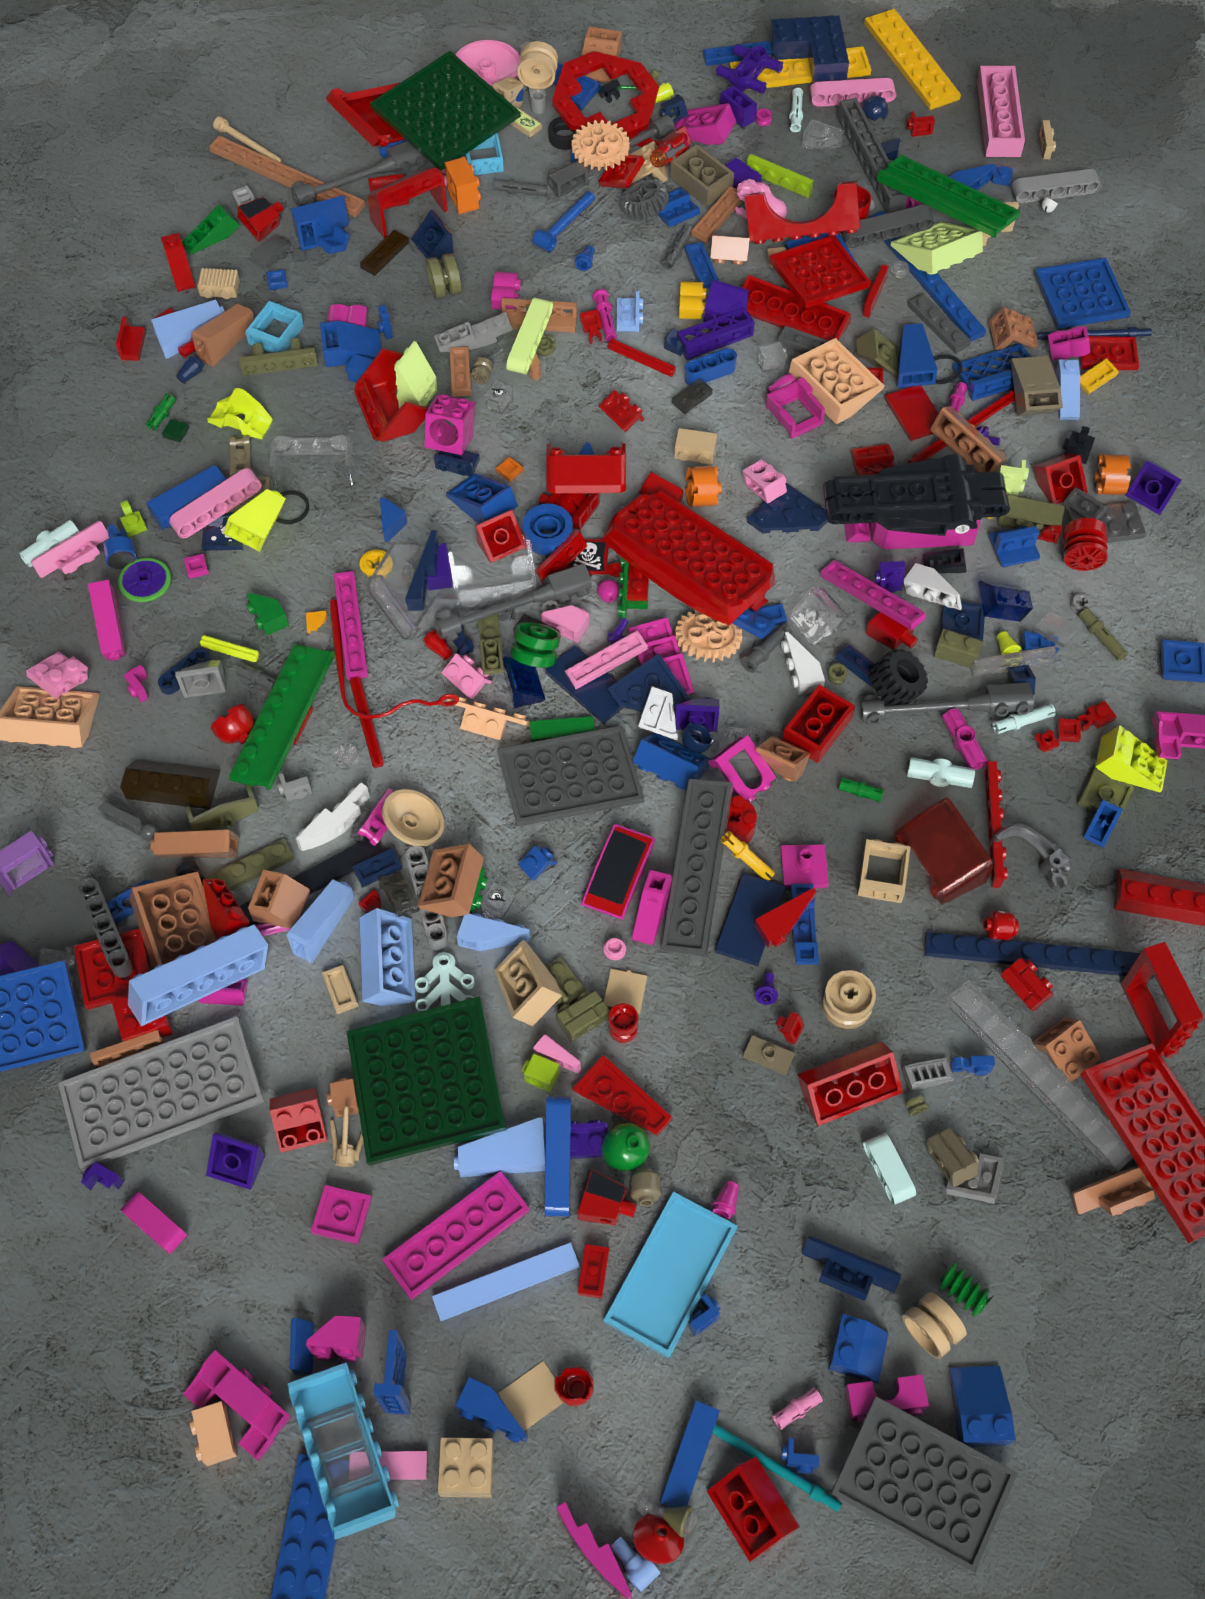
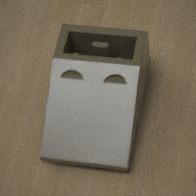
M1048 356L1011 359L1017 416L1054 414L1063 408L1061 388Z

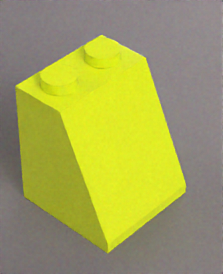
M265 490L229 516L223 534L260 552L282 510L286 498L277 491Z

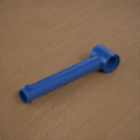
M587 191L546 232L542 229L537 230L533 236L532 243L547 252H551L556 245V237L595 200L594 194Z

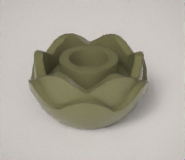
M543 335L536 354L543 357L551 355L556 349V341L550 335Z

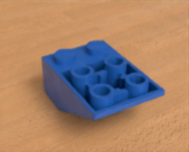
M344 195L291 208L296 237L302 251L319 247V238L332 236L335 226L344 229L349 225Z
M342 321L320 323L326 367L346 365L347 361L351 360L353 354L375 359L381 351L379 330Z

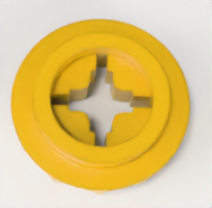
M378 549L366 552L359 561L362 573H365L368 578L374 576L376 579L380 575L385 576L386 572L390 571L392 565L389 554ZM379 561L380 566L376 565L375 568H373L372 563L376 564Z

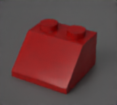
M1068 453L1034 465L1037 484L1050 503L1059 504L1064 502L1075 487L1086 494L1088 493L1080 455Z

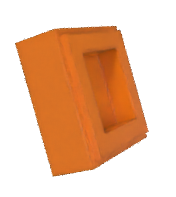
M510 456L496 467V472L509 482L513 481L524 471L523 466Z

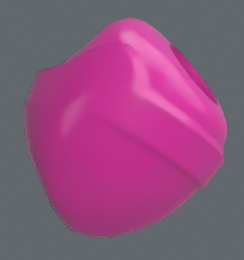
M605 580L597 587V593L602 601L612 603L619 597V586L613 580Z

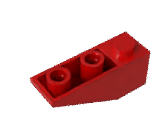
M203 879L210 926L217 939L223 936L227 937L236 933L240 928L247 927L249 920L224 880Z

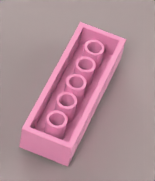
M980 66L977 89L985 157H1021L1025 137L1015 66Z

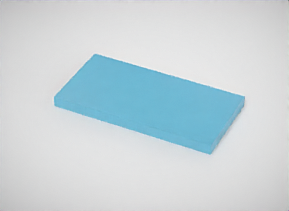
M673 1192L604 1318V1323L670 1359L738 1226Z

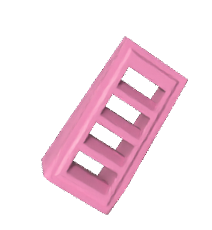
M544 1034L533 1047L534 1054L558 1063L559 1066L575 1073L581 1071L580 1060L549 1036Z

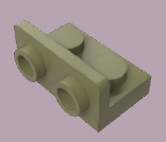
M561 957L546 966L556 980L562 994L556 1002L557 1005H572L577 1002V998L582 993L587 992Z

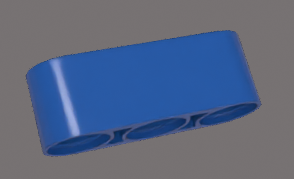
M727 348L687 362L685 365V383L689 386H697L732 374L736 369L737 353L733 349Z

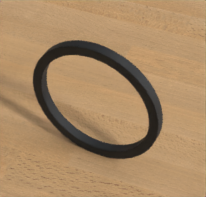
M938 355L934 357L935 361L939 359L954 360L960 367L955 376L945 380L936 379V384L950 383L961 375L963 370L962 362L957 357L952 355Z
M297 491L281 492L282 496L297 495L301 497L306 503V509L300 517L294 520L277 518L276 521L281 524H295L303 520L309 512V502L305 495Z

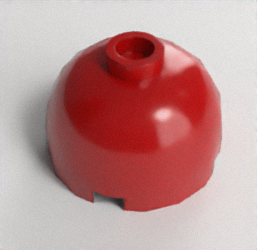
M239 704L229 709V714L225 717L221 715L210 727L215 737L223 743L235 744L239 742L243 744L246 742L254 726L250 710L244 704Z

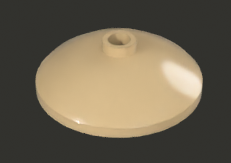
M402 789L391 793L384 801L382 807L383 820L390 832L399 840L413 846H428L435 843L444 831L443 815L439 807L426 795L414 790Z

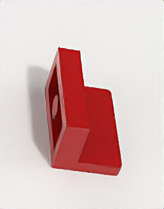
M125 316L121 320L116 347L121 360L140 361L146 330L145 327L130 326Z

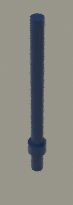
M1128 327L1127 329L1087 330L1088 336L1136 338L1137 336L1152 335L1151 328L1137 329V327ZM1056 331L1038 332L1037 339H1048V335Z

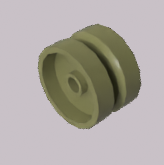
M452 253L442 255L441 264L437 257L426 259L429 283L435 299L446 297L447 290L451 296L462 293L460 274Z

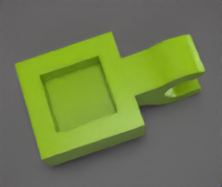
M127 500L120 502L125 515L120 520L128 537L146 531L147 528L140 512L136 511L133 513Z

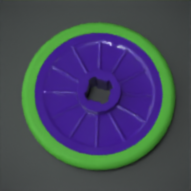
M140 558L123 568L118 578V587L120 592L131 601H153L161 597L168 590L171 583V572L167 565L158 559Z

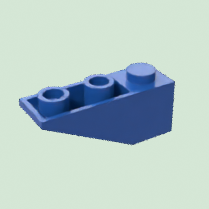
M469 1377L456 1404V1409L460 1412L459 1416L470 1422L477 1419L483 1422L482 1427L496 1433L498 1429L506 1433L505 1437L519 1444L520 1440L527 1442V1434L493 1388Z

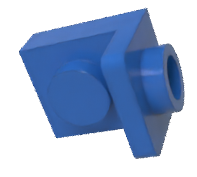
M706 1293L701 1296L700 1302L707 1311L704 1312L702 1309L691 1317L692 1322H690L689 1329L694 1336L712 1325L720 1317L719 1310L721 1308L713 1297L709 1298Z

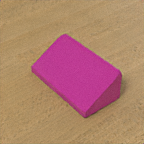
M869 523L844 524L847 542L871 541Z
M244 978L199 999V1003L243 1006L248 979Z

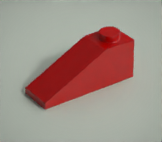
M179 233L161 237L177 292L195 288Z
M815 888L755 919L754 926L767 948L773 945L778 947L787 941L786 938L814 899L816 894Z

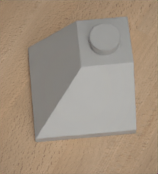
M209 660L175 672L184 698L226 692L225 672L221 660Z

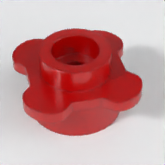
M1046 730L1045 733H1037L1034 736L1038 748L1043 752L1059 747L1060 742L1056 740L1052 730Z

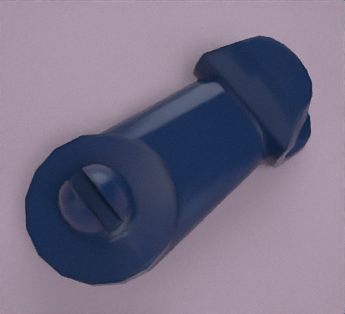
M461 626L462 632L458 634V639L453 640V643L458 648L457 654L464 655L473 652L474 644L470 639L466 638L463 632L464 626Z

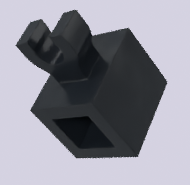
M1082 426L1080 433L1072 431L1070 438L1065 439L1062 449L1066 450L1065 454L1080 455L1083 464L1087 463L1095 437L1088 435L1090 428Z

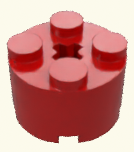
M735 796L731 798L726 832H732L738 840L748 844L755 833L757 813L753 805L742 796Z

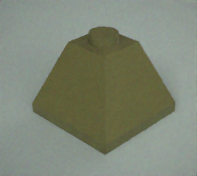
M875 328L856 339V352L860 358L898 377V348L894 343Z

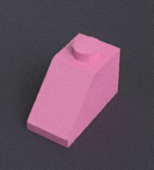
M572 605L545 611L541 615L543 625L557 630L561 636L576 643L579 642L590 626V614L584 609Z

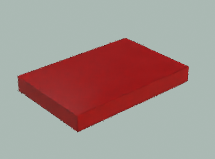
M1089 336L1090 353L1079 357L1082 370H1090L1106 358L1117 370H1138L1140 366L1135 337Z
M912 386L885 396L887 404L910 441L934 434L930 429L939 413L922 386Z

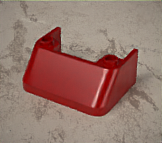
M438 168L422 169L370 192L367 199L370 220L384 239L387 237L383 210L430 190L431 196L444 213L447 212L444 175Z
M385 348L381 349L357 381L354 390L374 440L380 442L414 433L425 420L426 411L428 410V407L405 402L399 408L398 399L395 394L397 386L394 367L404 354Z
M622 443V448L611 447L606 454L566 455L562 448H551V444H547L546 491L549 493L625 492L626 443Z

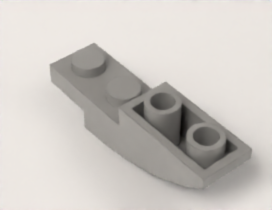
M506 312L472 326L468 321L434 337L440 352H450V348L468 347L469 350L496 343L497 336L513 329Z

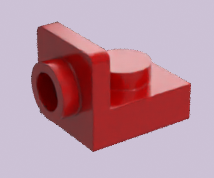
M911 111L909 119L906 120L907 130H910L912 137L931 135L935 119L933 115L916 117L914 111Z

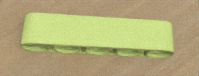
M535 297L532 299L509 354L506 367L508 371L527 374L553 309L552 301Z

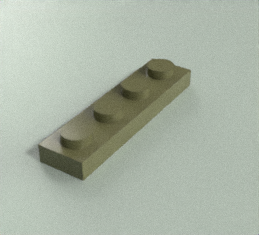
M282 839L205 877V879L224 880L229 890L232 891L260 877L263 870L272 871L295 860L285 839Z

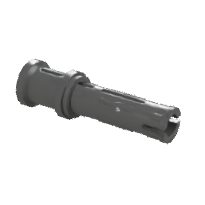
M782 623L761 645L754 646L752 652L741 659L742 666L751 673L755 672L757 666L762 662H766L769 653L784 640L785 632L792 633V628L789 625L787 626L786 623Z

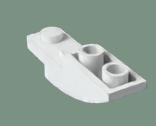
M360 783L349 791L342 803L340 802L334 807L332 813L326 808L321 813H317L307 828H303L298 833L296 841L299 849L304 851L323 845L351 828L361 815L360 807L370 798L368 787Z

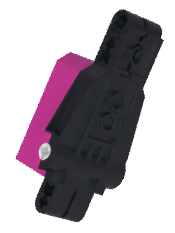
M956 454L884 468L877 475L838 476L823 484L827 521L831 524L870 523L872 541L884 550L974 545L982 518L1000 517L1010 511L1004 475L1000 472L975 473L974 465H966L965 458Z

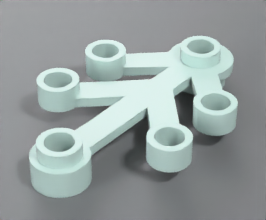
M442 952L437 954L433 959L431 971L424 978L420 977L415 981L417 992L425 993L429 989V984L440 975V983L425 999H419L416 1002L417 1012L429 1010L430 1006L440 996L441 1006L450 1004V995L458 1002L474 998L471 995H465L449 982L450 974L460 981L462 988L466 990L472 989L475 984L472 975L464 974L455 967V959L450 953ZM442 960L448 961L446 965L440 964ZM466 979H470L472 981L468 985L463 983ZM420 983L426 984L423 988L418 987ZM421 1004L427 1005L425 1009H419Z

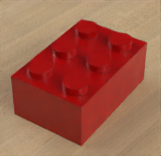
M818 685L784 729L782 741L809 752V758L819 763L852 720L855 705L825 687Z

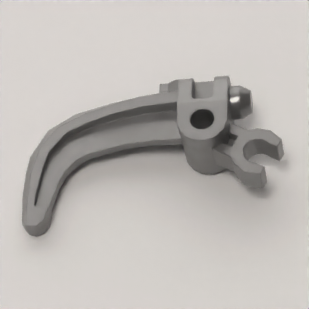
M1022 823L1010 824L995 834L993 840L997 843L1011 837H1016L1032 846L1045 860L1040 865V870L1043 875L1048 876V886L1050 889H1054L1057 886L1056 881L1059 882L1060 888H1064L1067 885V879L1062 874V871L1068 872L1072 868L1069 862L1071 858L1063 853L1064 850L1056 843L1052 844L1044 836Z

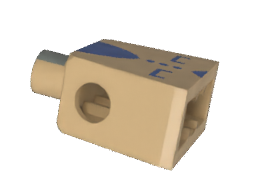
M507 77L493 84V88L515 108H519L522 105L523 92L526 90V86L521 81Z

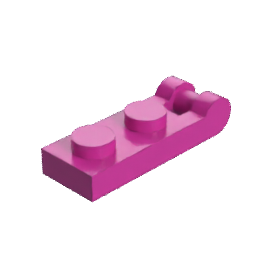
M389 788L381 796L365 822L357 831L360 836L367 837L373 846L379 842L388 829L383 820L382 807L387 797L393 793ZM370 826L377 830L376 833L369 829Z

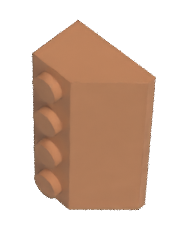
M951 406L941 409L930 430L957 455L963 456L968 465H974L977 473L999 472L1001 465H1005L1008 457L996 448L987 437H984L974 425L965 420L958 411H955Z

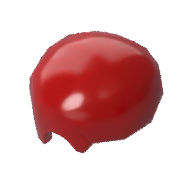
M580 1367L565 1368L558 1377H555L554 1390L561 1402L568 1406L577 1407L586 1403L594 1392L593 1378L588 1371Z

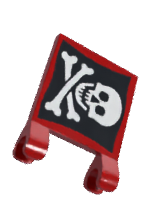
M584 539L587 547L567 566V569L585 563L589 575L620 577V572H622L620 563L608 565L610 547L602 539Z

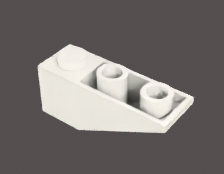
M915 563L904 578L906 594L961 610L960 594L934 568Z
M785 632L784 641H781L782 652L787 654V669L792 671L791 682L793 688L797 689L798 695L813 693L818 685L824 687L825 679L820 662L789 632Z

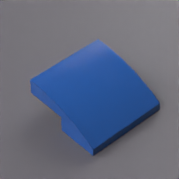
M680 187L668 192V205L664 207L663 211H659L658 216L668 227H672L699 215L700 208L690 201V194Z

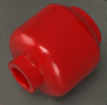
M994 910L990 912L988 917L984 918L983 929L991 939L1011 940L1018 933L1019 922L1011 912Z

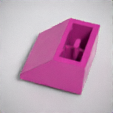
M334 1316L307 1339L306 1346L312 1355L316 1356L317 1360L330 1361L331 1357H341V1361L356 1362V1358L363 1359L366 1327L361 1317Z

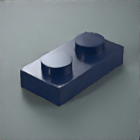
M390 848L352 866V869L363 888L401 870L402 865L394 850Z

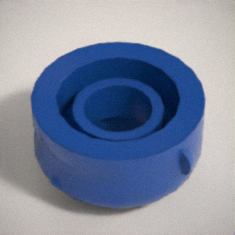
M541 504L533 507L523 518L524 541L527 547L536 554L550 556L573 533V522L570 514L564 508L555 504ZM554 531V533L548 535L542 534L541 532Z

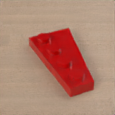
M604 1055L572 1089L576 1094L638 1125L655 1136H658L673 1119L670 1114Z

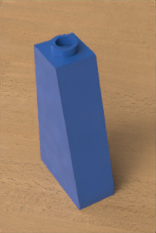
M923 323L904 325L897 387L935 384L938 369Z

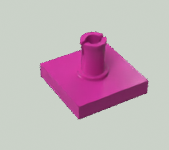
M825 844L781 845L783 886H786L785 889H791V884H814V888H828Z

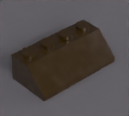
M135 760L125 768L120 788L125 798L129 800L177 806L189 805L192 808L210 810L220 770Z

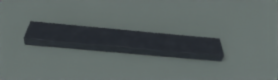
M366 838L292 879L310 889V894L327 886L332 880L337 881L352 873V866L384 852L379 842L373 846L369 842L370 840ZM251 900L240 905L249 920L247 927L258 923L253 921L248 909Z

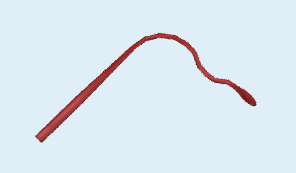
M337 600L329 602L341 697L344 706L353 715L364 719H373L388 716L402 706L413 703L427 706L442 705L444 707H451L459 702L457 695L445 694L439 700L432 702L422 699L401 702L389 711L380 714L366 715L356 712L348 705L345 696L342 640ZM445 699H454L451 702H444Z

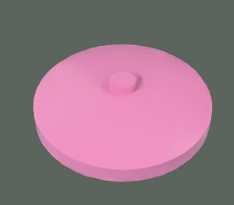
M496 40L475 41L465 45L456 53L459 59L491 87H493L494 83L507 77H512L516 80L519 78L517 71L520 56L513 47L504 42Z

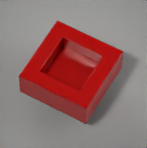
M1059 718L1057 722L1058 741L1079 742L1081 739L1080 720Z

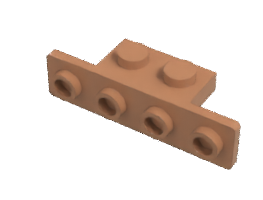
M1138 1165L1072 1192L1075 1210L1078 1214L1101 1207L1111 1216L1120 1215L1128 1209L1145 1205L1148 1201L1155 1199L1153 1189L1149 1187L1151 1184Z

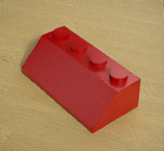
M1119 868L1117 871L1114 910L1205 926V884Z
M883 1042L797 1074L802 1095L818 1126L903 1093L894 1053Z

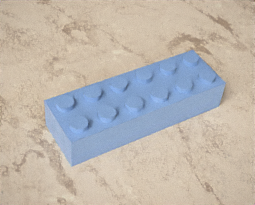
M255 925L240 928L232 935L220 937L212 944L200 946L192 953L180 955L172 962L165 965L160 964L152 971L134 976L129 980L128 1006L141 1026L265 969L268 944Z

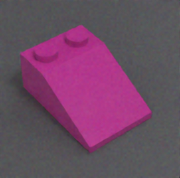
M729 103L688 109L689 116L678 120L675 124V130L680 126H685L690 140L707 145H720L725 142L736 123V119Z

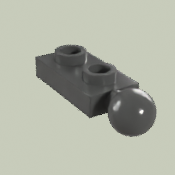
M103 802L99 807L104 819L139 836L141 835L144 840L151 841V839H154V833H158V829L154 824H142L141 818L133 812H130V814L126 813L117 804L112 803L110 805Z

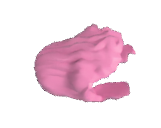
M752 179L744 180L738 184L736 194L740 197V200L745 202V207L746 194L765 192L771 208L781 217H786L787 208L785 203L771 193L769 186L761 182H755ZM735 207L736 214L747 219L746 209Z

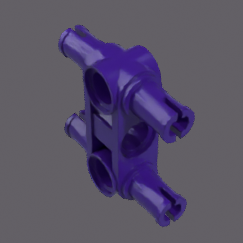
M736 44L733 55L739 56L743 60L735 69L720 64L716 75L729 80L731 84L741 91L751 89L763 94L767 83L757 80V77L766 68L780 73L783 69V62L771 58L762 46H755L749 49Z

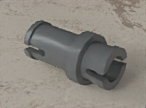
M363 808L358 821L352 826L353 831L350 833V837L353 839L356 835L355 841L361 842L364 839V836H360L357 831L372 810L370 808Z

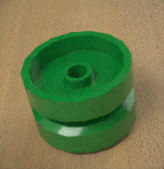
M519 623L514 633L516 641L512 643L511 657L528 666H553L557 657L555 649L559 647L561 634L557 630L543 624Z

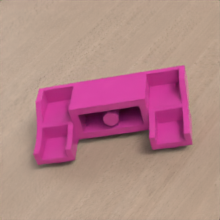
M1160 711L1155 713L1152 722L1157 736L1153 742L1158 758L1179 759L1182 755L1180 747L1205 749V715Z
M214 1350L183 1395L198 1408L208 1406L216 1396L224 1401L251 1425L238 1444L259 1461L276 1441L274 1438L292 1417L269 1398L272 1393L264 1385L260 1384L257 1387L251 1382L254 1377L244 1368L240 1371L237 1370Z

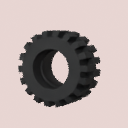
M904 649L891 650L872 666L870 671V681L873 682L872 687L877 691L876 694L882 697L884 702H889V705L909 704L927 688L928 678L926 677L927 672L924 670L923 664L909 651L906 652Z

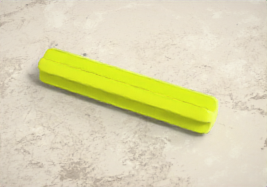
M203 635L200 640L201 647L251 662H257L259 658V651L206 635Z

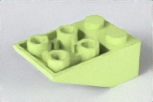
M413 341L410 347L405 349L404 355L396 362L394 367L396 371L399 408L405 402L426 407L437 391L436 376L417 342Z

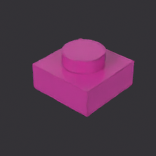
M204 554L184 558L189 579L209 574Z

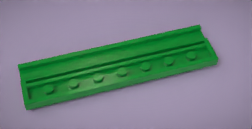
M903 155L890 162L885 170H879L877 175L878 182L994 238L999 232L1019 218L1020 210Z
M294 644L229 774L230 781L250 786H264L267 790H271L335 657L334 651L329 652Z

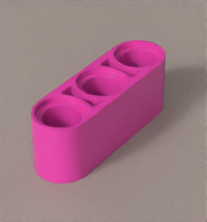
M138 1191L120 1209L122 1213L170 1255L187 1237V1234Z

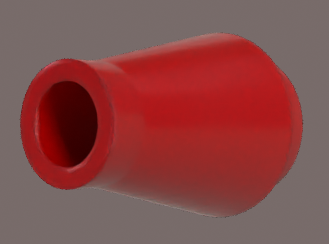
M436 630L430 631L424 637L425 647L436 653L443 660H447L453 654L445 639L439 638Z

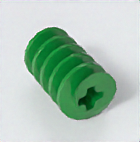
M954 1262L940 1279V1290L943 1291L949 1287L948 1297L957 1294L955 1303L959 1304L965 1301V1311L974 1308L972 1312V1317L974 1318L982 1312L994 1295L990 1298L987 1297L988 1288L980 1292L981 1282L978 1281L972 1285L973 1276L969 1275L964 1278L965 1269L962 1268L956 1272L957 1262Z

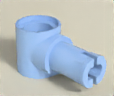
M619 1537L611 1545L612 1551L625 1565L624 1569L627 1571L625 1575L639 1592H642L660 1574V1571L653 1562L646 1560L640 1553L636 1554L622 1537Z

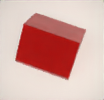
M508 510L475 525L477 543L490 563L526 547L512 510Z

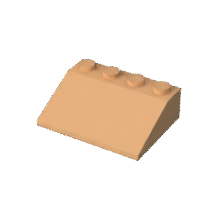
M836 338L792 359L789 373L793 375L795 381L799 378H804L813 388L812 395L825 408V414L835 424L853 416L883 390L885 386Z
M17 686L0 710V740L26 742L29 744H48L50 746H69L71 748L82 747L89 736L99 700V693L68 691L66 694H62L55 699L42 688Z

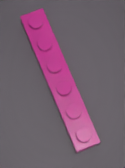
M836 560L820 571L821 577L910 630H913L926 619L924 611Z
M354 571L335 573L334 581L347 680L355 677L367 678L368 671Z

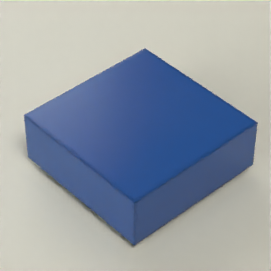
M285 269L266 272L269 290L288 287Z

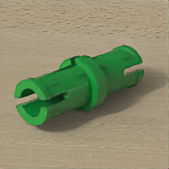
M166 393L159 405L153 408L154 412L146 422V426L149 429L152 428L153 431H156L162 420L168 417V411L176 402L172 395L169 397V394Z
M842 777L839 786L840 791L857 795V798L864 797L879 803L884 793V789L872 787L863 781L860 783Z

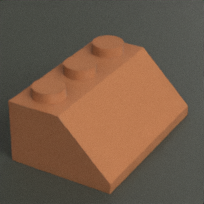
M470 844L433 850L418 907L448 917L468 915L484 858Z

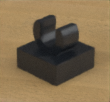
M618 79L603 85L598 91L600 97H606L608 103L612 102L611 95H614L616 100L620 98Z

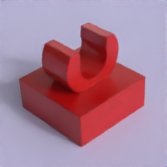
M794 1012L790 1013L788 1019L779 1016L775 1025L780 1026L778 1031L783 1033L786 1041L794 1045L805 1026L800 1014Z

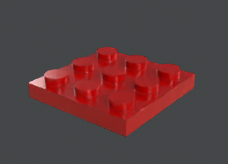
M140 929L120 933L133 964V970L127 977L120 978L114 975L99 940L74 946L84 1005L87 1010L111 1004L112 998L128 993L129 980L138 974H145L151 971Z

